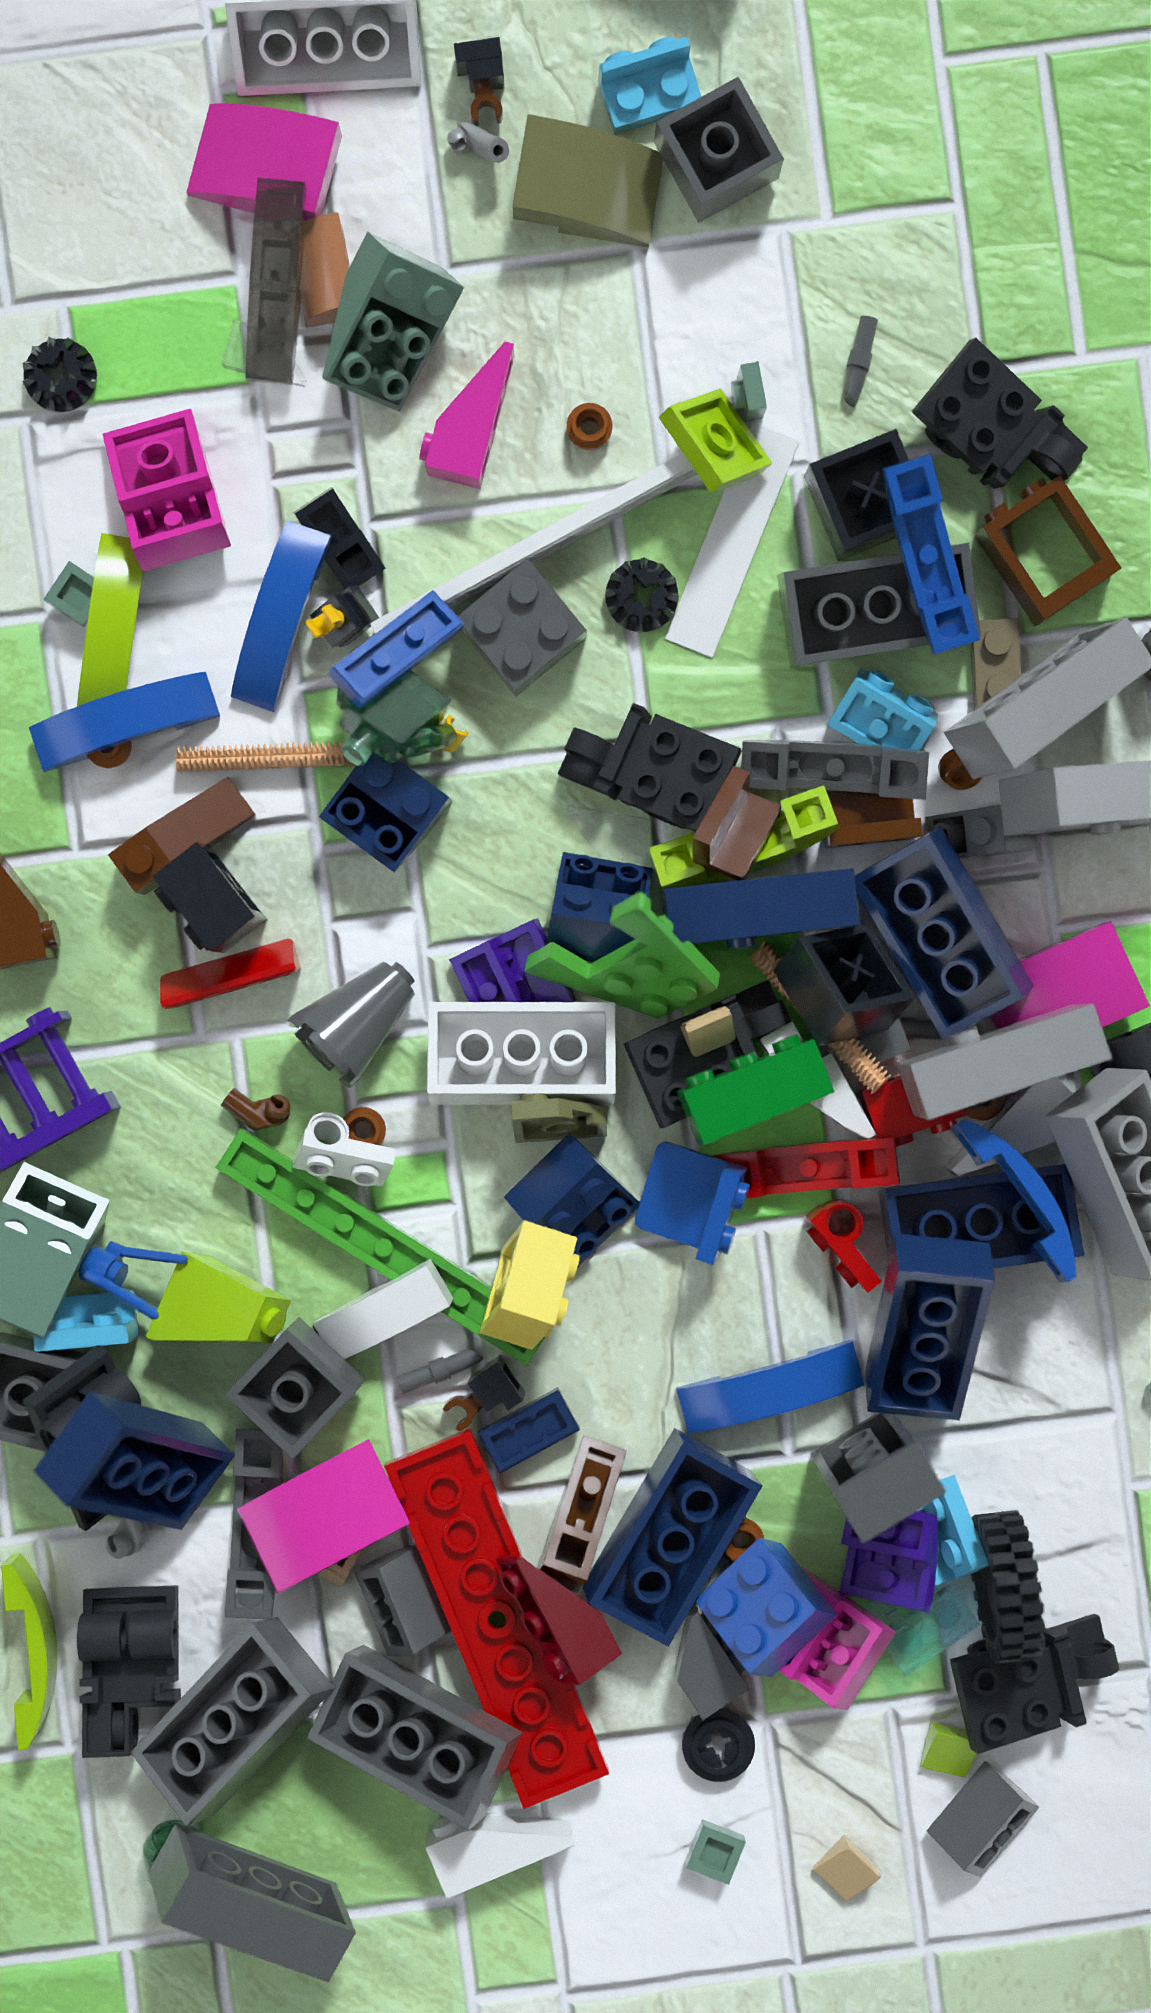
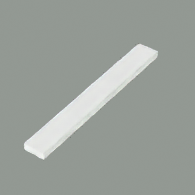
M681 453L432 590L452 609L497 584L527 558L534 564L698 474L685 455ZM430 591L371 622L370 625L375 634Z

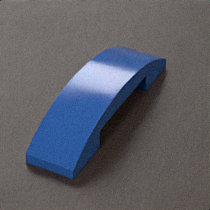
M931 454L884 468L886 492L899 550L913 599L933 654L980 640L969 596L962 589L940 506V502H943Z
M286 520L253 607L239 655L230 697L271 712L276 711L289 671L287 664L314 581L319 578L332 538L331 535Z
M204 671L145 684L93 700L29 727L42 770L43 772H48L88 759L87 755L173 727L176 730L220 717L221 715L207 673Z
M966 1119L951 1126V1130L977 1166L986 1163L994 1157L1047 1232L1032 1243L1059 1282H1069L1076 1277V1262L1068 1227L1052 1193L1034 1168L1012 1146L986 1128Z
M848 1340L808 1351L806 1356L722 1379L720 1376L676 1387L687 1431L688 1433L742 1424L796 1410L847 1393L865 1384L853 1341Z

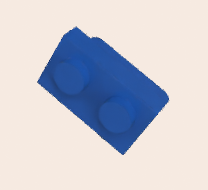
M668 1141L661 1142L656 1147L635 1216L636 1226L639 1229L698 1248L695 1259L713 1265L721 1253L728 1255L736 1233V1228L730 1226L735 1209L742 1211L750 1184L743 1182L747 1167Z

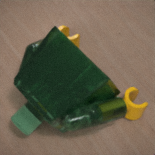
M412 670L361 710L337 686L336 704L343 712L339 725L342 730L351 735L342 745L341 752L355 765L363 766L373 752L389 763L396 762L403 755L413 758L439 749L454 752L469 733L466 730L464 732L456 730L452 726L455 719L451 715H448L444 722L440 724L452 699Z

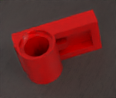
M833 1199L827 1201L822 1206L818 1205L805 1215L813 1225L806 1232L822 1252H825L828 1248L832 1249L841 1261L835 1266V1269L851 1288L859 1283L868 1293L882 1282L852 1244L861 1235L864 1224L862 1215L857 1208L845 1200ZM837 1210H847L851 1216L850 1227L843 1233H832L828 1227L830 1216Z

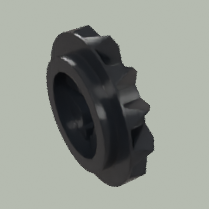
M48 337L47 341L39 346H32L31 354L22 363L24 369V380L22 382L34 402L46 410L53 412L75 410L86 403L95 390L97 383L95 362L84 346L69 337L66 339ZM63 359L64 368L76 379L71 377L69 379L61 378L58 385H55L54 388L52 377L43 369H56L59 362H62Z
M645 557L625 561L611 574L605 591L606 605L612 618L620 626L634 632H650L665 625L673 616L679 599L675 577L666 569L663 563H657ZM633 578H636L637 582L641 583L644 588L650 586L654 588L659 585V588L655 589V592L650 595V608L652 612L649 613L647 607H644L641 601L624 603L634 594Z
M726 1706L702 1720L700 1715L691 1717L688 1726L682 1733V1752L687 1765L696 1775L712 1782H725L738 1777L749 1767L755 1753V1738L744 1716H740ZM715 1727L717 1732H720L722 1738L731 1739L730 1742L724 1744V1760L720 1759L714 1747L706 1748L705 1744L712 1742V1728Z

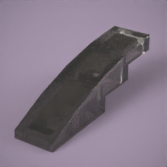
M257 178L247 319V381L293 385L302 298L300 280L304 250L302 231L307 192L305 182Z

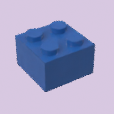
M760 1537L695 1601L750 1675L773 1677L838 1615L784 1545L780 1542Z

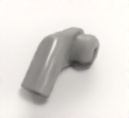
M469 121L458 123L457 129L451 130L447 136L451 149L458 155H463L470 149L479 157L500 163L509 154V146L504 139L486 132Z
M122 1518L113 1535L109 1536L106 1541L107 1552L116 1559L134 1554L149 1530V1523Z

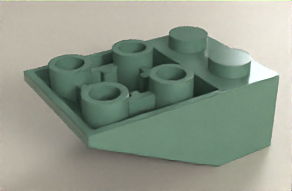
M367 231L345 276L322 378L325 381L400 412L465 287L443 267Z
M23 1163L0 1205V1321L40 1339L45 1338L79 1273V1268L85 1254L92 1248L105 1223L110 1200L30 1164Z

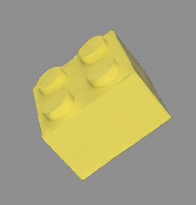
M524 1220L502 1248L479 1333L531 1350L543 1337L549 1338L553 1327L562 1324L567 1311L569 1300L562 1296L566 1281L572 1282L579 1264V1255L573 1254L577 1237Z

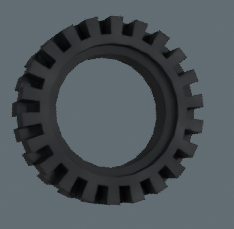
M1017 1510L976 1514L971 1519L989 1566L972 1573L971 1580L975 1585V1591H973L974 1600L978 1603L977 1615L978 1620L982 1621L981 1632L983 1639L986 1638L987 1651L990 1652V1657L992 1661H995V1664L1040 1659V1656H1043L1044 1653L1043 1647H1045L1043 1632H1045V1622L1042 1614H1045L1044 1603L1040 1599L1042 1586L1041 1581L1038 1582L1037 1579L1038 1564L1037 1560L1033 1559L1034 1547L1032 1541H1029V1530L1027 1525H1024V1518L1022 1515H1019Z

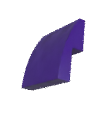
M538 918L449 959L469 1002L577 1001L571 988L533 976L524 971L528 955L546 946L547 936Z
M916 1511L865 1543L861 1542L846 1517L841 1544L848 1546V1552L839 1593L930 1613L937 1569V1515Z

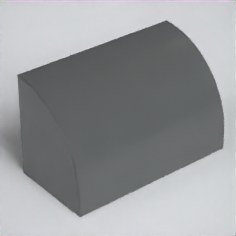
M416 1545L383 1555L354 1570L387 1656L414 1655L451 1632Z
M984 1761L926 1831L965 1872L982 1877L1040 1807L1004 1773L987 1761Z

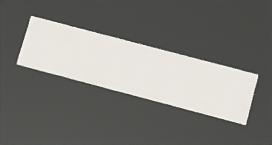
M753 421L749 430L773 464L762 474L724 490L665 637L669 641L713 658L800 442V440Z

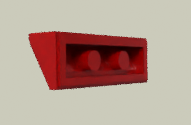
M287 938L164 974L160 979L161 1006L165 1009H174L298 973L301 970V966L292 939Z

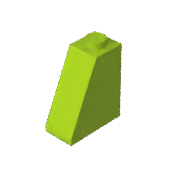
M182 1251L181 1255L187 1256L188 1261L186 1264H176L157 1309L159 1317L156 1320H152L145 1337L152 1341L174 1343H273L276 1335L285 1324L286 1312L291 1300L209 1255Z

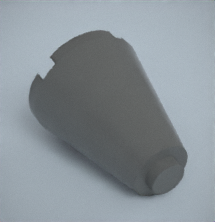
M383 961L294 1013L286 1023L289 1027H301L294 1033L298 1040L328 1071L336 1066L343 1074L339 1081L351 1088L358 1082L414 997L415 993L411 985L415 980L398 962L390 966Z

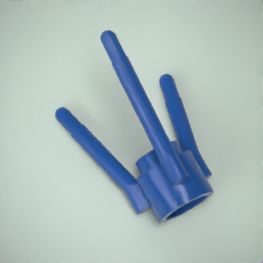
M113 1241L108 1243L106 1249L98 1246H93L89 1249L81 1262L78 1274L79 1279L109 1292L152 1320H156L159 1317L157 1309L122 1287L128 1273V1265L123 1263L122 1258L127 1257L186 1264L188 1261L185 1255L125 1247Z

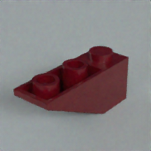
M499 1556L495 1559L502 1572L500 1574L502 1586L511 1597L515 1598L523 1613L521 1615L523 1627L539 1644L544 1654L542 1663L554 1680L560 1683L581 1685L622 1654L600 1611L523 1557Z

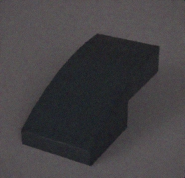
M332 487L293 512L301 525L332 536L324 560L344 589L353 585H358L359 587L386 569Z

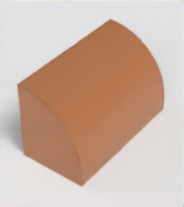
M338 212L304 221L295 226L289 233V242L306 328L335 323L345 276L350 267L343 227Z

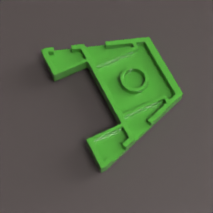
M641 892L614 906L610 919L612 925L636 938L635 940L593 963H588L558 944L551 942L528 955L524 970L533 976L609 1002H615L617 1005L655 1018H660L716 990L720 976L717 969L690 941L682 943L672 933L674 924L665 915L657 917L650 910L652 901Z

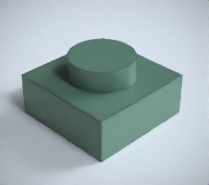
M759 361L741 364L737 380L731 381L735 409H743L745 422L763 419L767 404Z
M68 561L44 597V601L82 627H85L88 621L94 577L71 561Z
M702 1819L685 1860L686 1868L729 1885L746 1843L745 1835Z

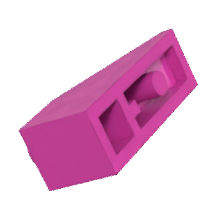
M505 341L439 416L436 420L433 434L425 432L419 459L426 461L427 476L481 489L515 357L513 343Z

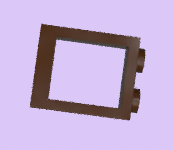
M1060 475L1048 484L1043 477L1033 482L1019 493L1023 500L1012 508L1008 509L1005 503L990 511L981 518L985 526L975 535V538L1035 627L1122 568ZM1051 498L1094 565L1044 598L1000 531Z

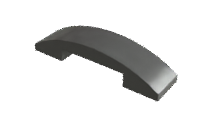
M743 740L741 769L750 772L749 788L787 790V788L814 789L824 785L826 790L877 793L879 797L926 800L930 752L841 742Z
M237 1428L233 1469L235 1492L230 1568L227 1571L225 1617L272 1619L275 1589L237 1508L283 1484V1450L261 1429Z

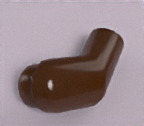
M233 1088L221 1104V1107L252 1130L280 1126L290 1116V1103L288 1099L277 1094L272 1095L270 1098L253 1102L236 1088Z

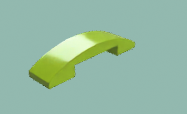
M101 533L85 635L77 706L127 690L140 589L143 579V572L134 555L129 537Z
M824 785L780 801L783 810H781L777 822L748 874L774 865L804 851L839 828ZM693 833L649 848L663 890L719 883L732 878L692 862Z
M21 1553L12 1554L1 1565L5 1612L24 1610L31 1690H24L14 1703L18 1751L28 1750L45 1722L55 1690L58 1657L55 1625L46 1594L31 1565Z

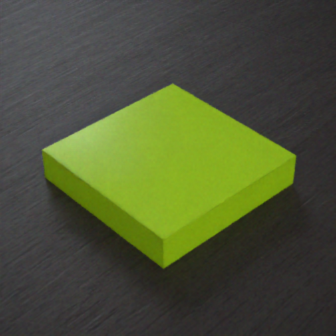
M721 388L671 405L658 417L711 494L758 476L773 464Z

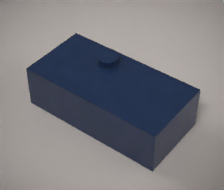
M942 826L855 875L858 895L943 1040L1023 999L1034 987Z
M854 868L668 888L661 892L663 915L674 924L672 933L682 943L690 941L693 945L726 941L727 949L755 946L754 938L848 928L860 925Z
M1066 1164L1034 1168L1052 1193L1062 1212L1069 1230L1075 1257L1084 1256L1073 1182ZM1004 1172L884 1188L878 1191L888 1260L894 1234L989 1243L993 1269L1045 1262L1032 1243L1047 1232Z
M894 1234L864 1372L867 1412L960 1421L995 1283L989 1243Z
M90 1391L33 1471L67 1507L182 1530L232 1461L235 1454L203 1422Z
M674 1428L592 1567L586 1583L582 1586L588 1603L669 1647L763 1487L754 1473Z

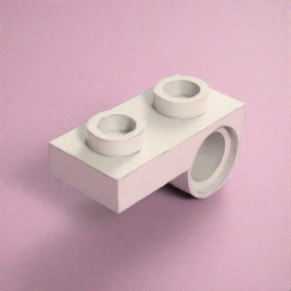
M321 1112L314 1115L309 1121L295 1150L292 1168L306 1170L314 1176H333L351 1180L360 1186L375 1185L382 1187L394 1165L395 1149L348 1139L349 1129L346 1122L334 1113ZM317 1139H322L326 1141L329 1145L323 1144Z

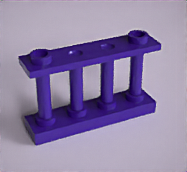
M51 1007L46 1008L26 1019L28 1028L0 1042V1061L33 1119L30 1125L34 1130L18 1139L15 1133L10 1134L0 1117V1173L121 1107L112 1091L98 1094L95 1088L90 1089L56 1027L72 1019L68 1011L53 1013ZM38 1037L42 1039L74 1097L70 1101L74 1109L58 1117L55 1110L50 1112L16 1049Z

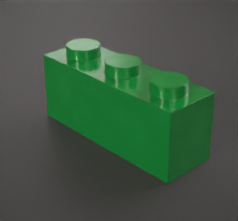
M798 1034L771 1044L774 1050L773 1053L757 1059L754 1051L728 1061L731 1070L714 1076L712 1070L708 1069L686 1078L685 1081L688 1087L678 1090L677 1094L697 1144H708L834 1093L835 1090L815 1040L806 1039L800 1041Z

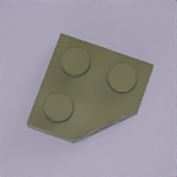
M544 1093L526 1094L520 1097L521 1101H511L512 1124L516 1143L562 1140L569 1132L576 1139L607 1136L606 1109L603 1106L590 1102H576L560 1098L549 1099L548 1095Z

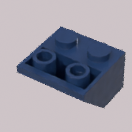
M373 742V749L370 747L367 750L370 753L359 766L356 765L319 815V818L395 873L426 838L452 801L449 796L392 754L387 760L389 752L385 749L382 750V755L376 752Z
M563 852L546 945L554 942L585 961L595 962L635 940L636 938L610 923L614 906L639 892L649 898L653 868Z
M570 1132L504 1196L505 1200L523 1221L525 1220L577 1237L573 1254L579 1255L578 1267L588 1257L593 1255L597 1248L620 1225L629 1219L630 1215L638 1209L640 1203Z

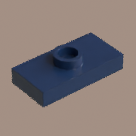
M559 1387L478 1430L477 1434L498 1473L501 1474L578 1432L580 1426Z

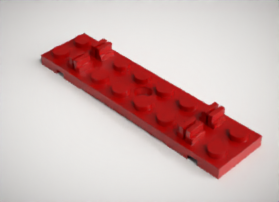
M466 1429L385 1462V1470L410 1522L408 1525L427 1569L483 1710L523 1732L508 1764L510 1777L523 1809L609 1775V1766L576 1685L557 1682L548 1674L542 1663L544 1654L539 1644L523 1627L521 1622V1615L523 1613L515 1598L506 1592L500 1581V1574L502 1572L495 1559L499 1556L523 1557L472 1429ZM494 1611H500L506 1617V1622L500 1627H494L488 1621V1616Z

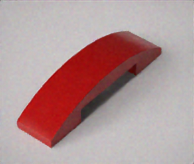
M895 1137L806 1143L712 1155L747 1167L743 1181L750 1184L747 1198L763 1197L770 1194L847 1187L857 1189L900 1184Z

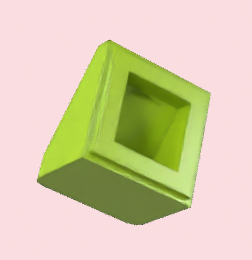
M931 1721L920 1766L965 1778L977 1754L970 1749L966 1729Z

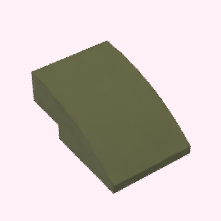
M527 114L512 206L513 219L558 226L559 233L649 248L663 158L660 152L614 134L575 123Z

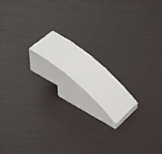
M793 1021L756 1038L766 1055L774 1052L771 1044L789 1036L798 1034L800 1041H803ZM825 1052L821 1054L835 1092L809 1103L838 1124L867 1139L876 1135L832 1053Z
M429 1259L397 1278L385 1281L313 1322V1325L320 1337L343 1359H346L444 1310L451 1305L453 1297L432 1260Z

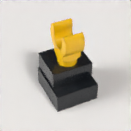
M353 585L346 588L342 593L333 595L310 614L312 619L307 620L305 625L315 639L324 636L331 648L344 647L351 644L371 627L370 623L379 619V616L358 585Z

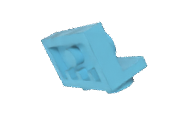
M674 37L661 38L653 42L648 49L632 54L630 51L616 52L599 65L598 83L614 135L657 122L702 97L689 58L690 44L687 37L677 40Z
M860 668L827 725L858 744L920 750L935 728L939 715L933 711L934 706L924 697L915 693H911L908 696L893 687L894 681L883 672L876 669H871L869 672L864 668Z
M109 1292L67 1295L45 1338L40 1339L33 1335L34 1350L39 1352L129 1343L139 1335L137 1311Z
M955 1475L940 1479L947 1493L917 1510L937 1515L938 1555L935 1586L970 1575L989 1566Z

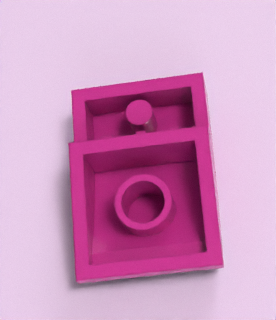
M229 103L209 104L186 193L190 197L272 219H277V215L307 221L321 216L342 139L339 122L263 106Z
M191 408L102 434L118 502L124 513L131 547L142 572L231 546L213 478Z
M1110 921L1102 922L1066 940L1056 942L1019 959L1034 987L1023 999L990 1016L996 1029L1071 1004L1094 1003L1101 1027H1105L1149 1007L1150 1004L1117 932Z
M369 1439L237 1508L277 1594L410 1524Z
M799 1565L838 1615L779 1671L790 1680L799 1681L833 1709L848 1710L896 1631L845 1594L839 1593V1590Z

